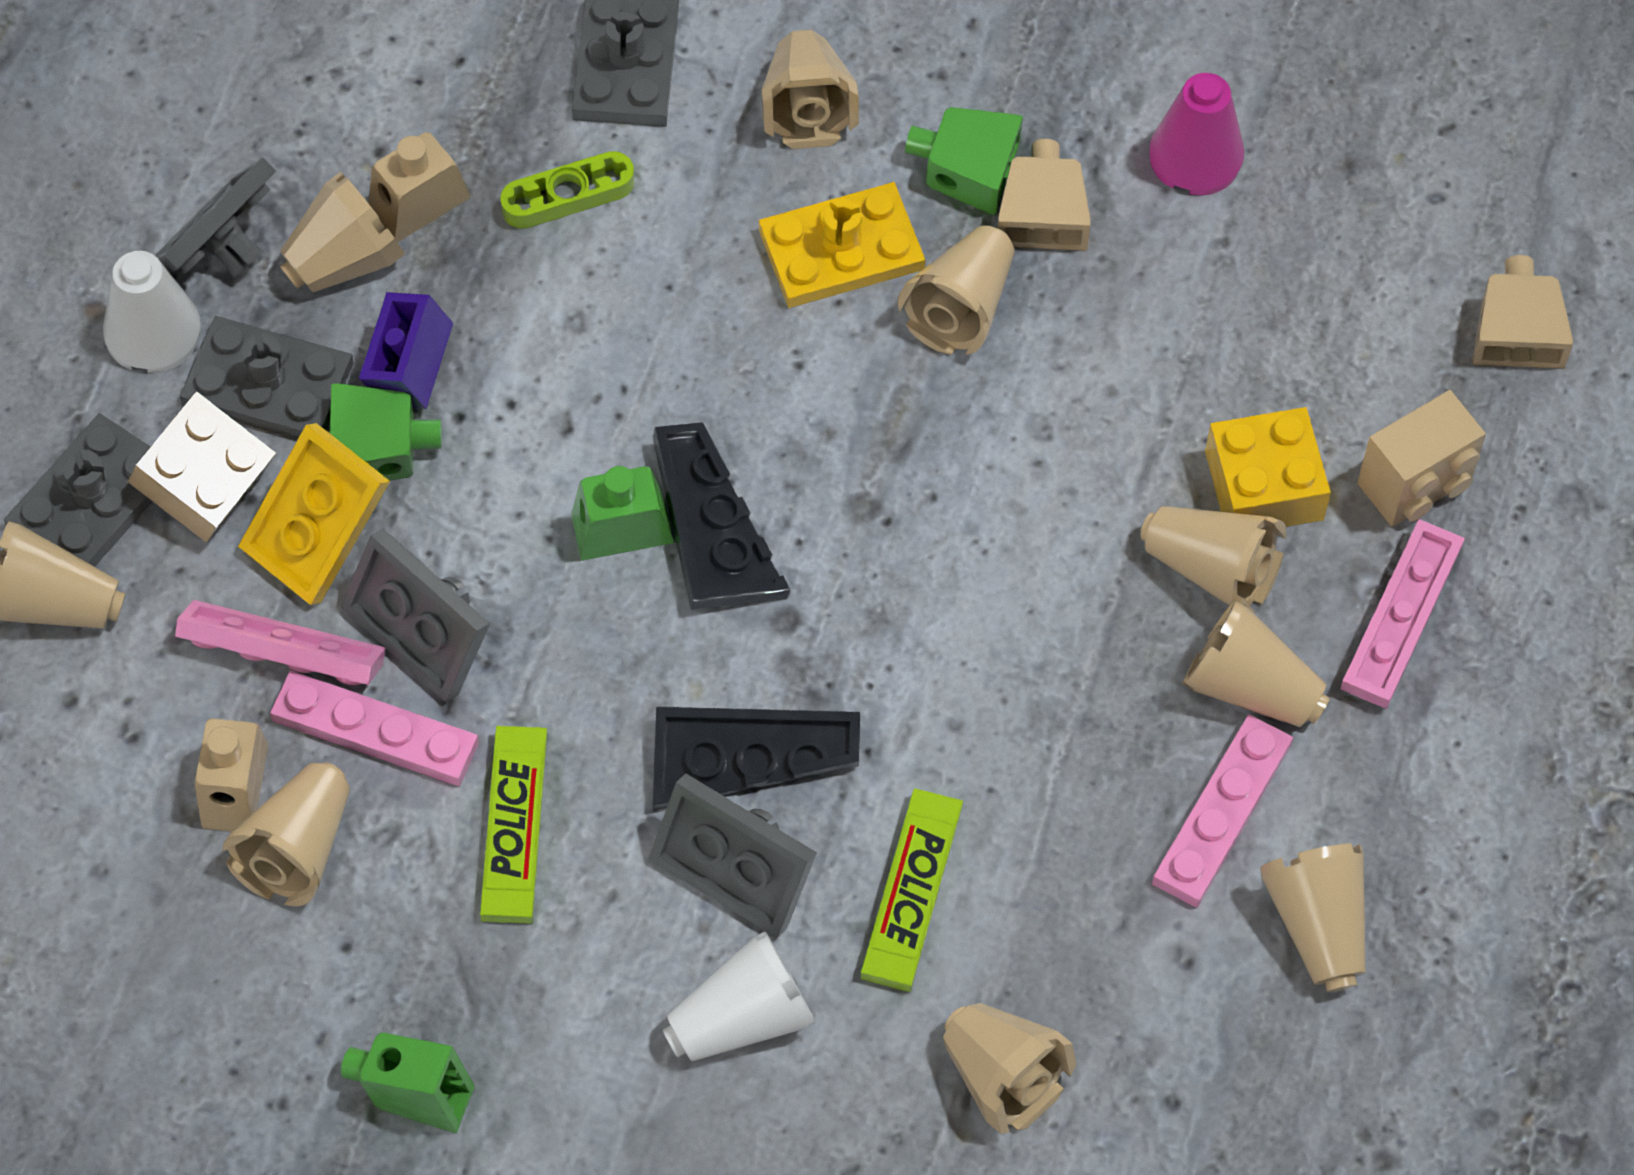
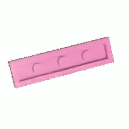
M1418 519L1346 672L1340 690L1382 708H1388L1460 553L1464 537Z
M193 600L177 618L175 637L191 640L192 644L200 648L214 649L219 647L239 652L240 656L248 660L262 661L267 659L287 664L288 668L296 672L311 673L315 671L335 676L339 682L348 685H360L362 683L369 685L383 666L386 648Z
M290 670L270 712L272 722L459 787L479 745L477 734Z
M1250 714L1247 715L1153 876L1152 885L1196 908L1199 907L1289 751L1294 737Z

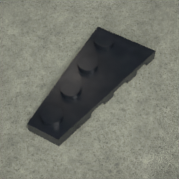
M704 423L655 427L652 437L690 609L788 599L791 589L784 576H779L772 563V553L765 539L759 538L750 521V511L743 497L738 498L729 480L730 473Z
M656 707L653 811L667 808L676 782L685 774L724 796L859 767L860 712Z

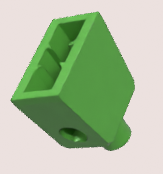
M950 107L944 112L938 132L911 126L906 141L905 153L928 159L926 184L931 189L989 214L996 215L1006 187L1012 159L1016 157L1021 142L1023 116Z
M331 384L330 434L389 481L409 478L413 475L414 450L442 449L441 419L414 420L410 394L401 391L355 385Z
M615 466L610 468L606 474L585 477L579 482L571 518L581 561L674 543L664 497L651 467L643 466L628 469L623 466Z
M383 1032L376 1035L370 1051L350 1047L346 1051L341 1065L342 1077L360 1082L377 1108L456 1134L475 1088L453 1046Z

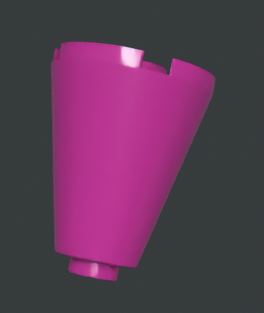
M1199 73L1190 77L1152 135L1149 153L1152 169L1165 185L1173 189L1176 185L1188 189L1189 194L1198 196L1217 193L1232 184L1243 164L1244 144L1231 90L1228 83L1216 74Z

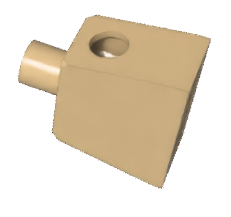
M424 132L419 136L404 137L398 143L395 151L381 158L372 166L368 204L379 216V220L385 227L384 230L388 228L397 242H400L470 198V193L457 165L430 132Z
M1036 140L1031 145V157H1015L1012 159L999 212L998 228L1008 235L1014 247L1087 251L1091 219L1081 163L1076 159H1060V145L1055 140Z
M1526 255L1511 256L1505 260V274H1493L1488 278L1481 304L1472 363L1473 365L1565 369L1573 346V337L1559 280L1553 276H1535L1534 260Z
M213 718L207 719L195 778V790L202 829L232 832L258 809L269 746L259 724ZM225 793L235 799L232 802L218 801L225 796Z

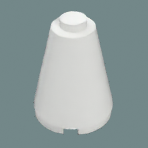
M146 251L129 252L118 259L112 272L103 323V335L107 349L120 365L131 370L132 366L147 369V373H162L178 367L192 355L196 348L195 343L199 332H201L198 310L156 256Z
M766 931L757 936L755 935L667 1015L671 1025L663 1029V1032L676 1056L680 1057L687 1053L693 1062L799 1031L816 1022L792 976L783 964L778 951Z

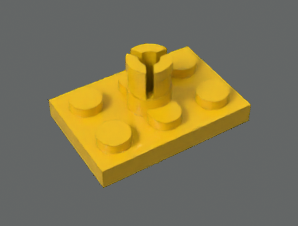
M895 182L758 220L760 236L788 308L919 272L925 268L926 259Z
M317 423L308 424L304 427L238 547L308 604L321 603L390 481Z

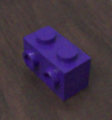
M386 292L359 379L366 387L401 391L410 394L412 407L417 409H427L453 327L451 319L430 295Z

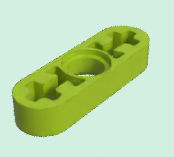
M609 151L512 181L501 192L502 216L509 225L525 229L620 200L628 196L634 188L633 163L625 154ZM613 170L617 176H620V180L612 182L609 176H605V172ZM587 176L592 177V184H595V189L589 190ZM563 182H574L580 186V193L572 198H562L554 192L555 188ZM546 190L547 204H544L540 191ZM523 198L527 204H530V208L522 210L518 204H515V200Z

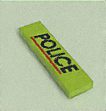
M496 726L480 911L481 922L533 924L548 738L547 728Z
M916 788L913 789L861 970V980L911 992L962 812L963 800Z

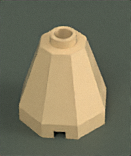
M813 30L792 31L777 45L762 87L764 132L774 137V132L781 135L783 143L792 149L832 146L840 140V131L849 125V131H851L859 124L857 82L828 41Z
M339 172L324 184L280 250L287 260L280 268L297 289L306 284L313 293L391 266L405 253L388 228L384 230L385 227L379 220V216L350 180L342 172Z
M982 1003L968 1005L967 1007L962 1006L956 1009L949 1016L944 1026L946 1032L943 1040L947 1052L986 1122L1000 1134L1009 1133L1008 1124H1011L1017 1130L1027 1129L1060 1097L1064 1088L1057 1080L1062 1071L1071 1076L1077 1065L1073 1044L1058 1031Z

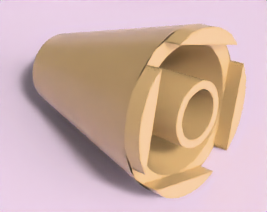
M991 226L975 228L905 284L898 296V308L901 311L904 307L910 318L906 326L922 343L938 352L952 355L955 349L967 350L965 355L973 354L983 345L989 334L1015 254L1014 246L1004 231Z
M1162 506L1156 513L1151 512L1147 515L1141 529V540L1145 541L1147 553L1228 606L1232 601L1235 602L1237 600L1245 604L1253 613L1255 611L1250 605L1253 601L1263 604L1278 576L1284 553L1275 550L1277 536L1286 539L1285 524L1282 520L1268 516Z
M11 521L7 523L0 540V547L3 548V550H0V621L100 629L105 628L108 620L118 621L126 593L117 591L119 580L26 527Z
M1237 600L1235 602L1232 601L1208 635L1207 638L1209 640L1202 652L1197 653L1183 680V685L1190 688L1191 691L1297 727H1301L1306 720L1315 724L1330 700L1329 697L1323 694L1327 684L1245 604Z
M330 763L308 764L235 828L223 843V851L227 849L229 851L230 857L226 864L237 880L255 894L268 900L275 893L288 897L284 905L294 907L309 903L318 891L349 797L350 787L344 773Z
M1352 843L1299 852L1298 858L1291 860V866L1284 867L1282 858L1262 865L1260 867L1262 880L1315 985L1325 984L1328 993L1358 986L1356 977L1366 973L1364 853L1362 845L1358 844L1353 847Z

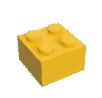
M1307 407L1210 423L1205 454L1221 512L1273 517L1282 520L1285 527L1324 520L1331 491Z

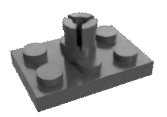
M585 0L572 105L573 120L667 127L679 16V0Z
M262 157L236 174L154 255L174 279L182 272L184 274L187 273L203 258L205 253L200 247L202 249L206 248L213 256L215 255L233 277L244 270V266L246 264L249 265L260 254L262 250L256 243L253 244L241 231V228L237 225L238 221L234 216L237 217L245 209L252 208L270 191L265 182L276 170Z
M215 316L181 392L182 406H185L197 391L234 421L298 439L304 427L308 424L317 423L327 430L331 418V384H346L354 365L353 356L347 352Z
M98 413L4 518L5 525L9 521L18 523L95 567L153 502L127 482L135 466L151 446L101 413Z
M385 529L370 535L341 608L443 701L447 702L459 695L490 626V623L469 605L468 592L461 596L455 593V591L465 587L460 580L450 576L443 579L437 577Z
M685 774L674 786L648 859L778 938L788 928L817 852L780 831L777 822L772 825L767 823L773 817L767 811L762 809L747 811L688 774Z

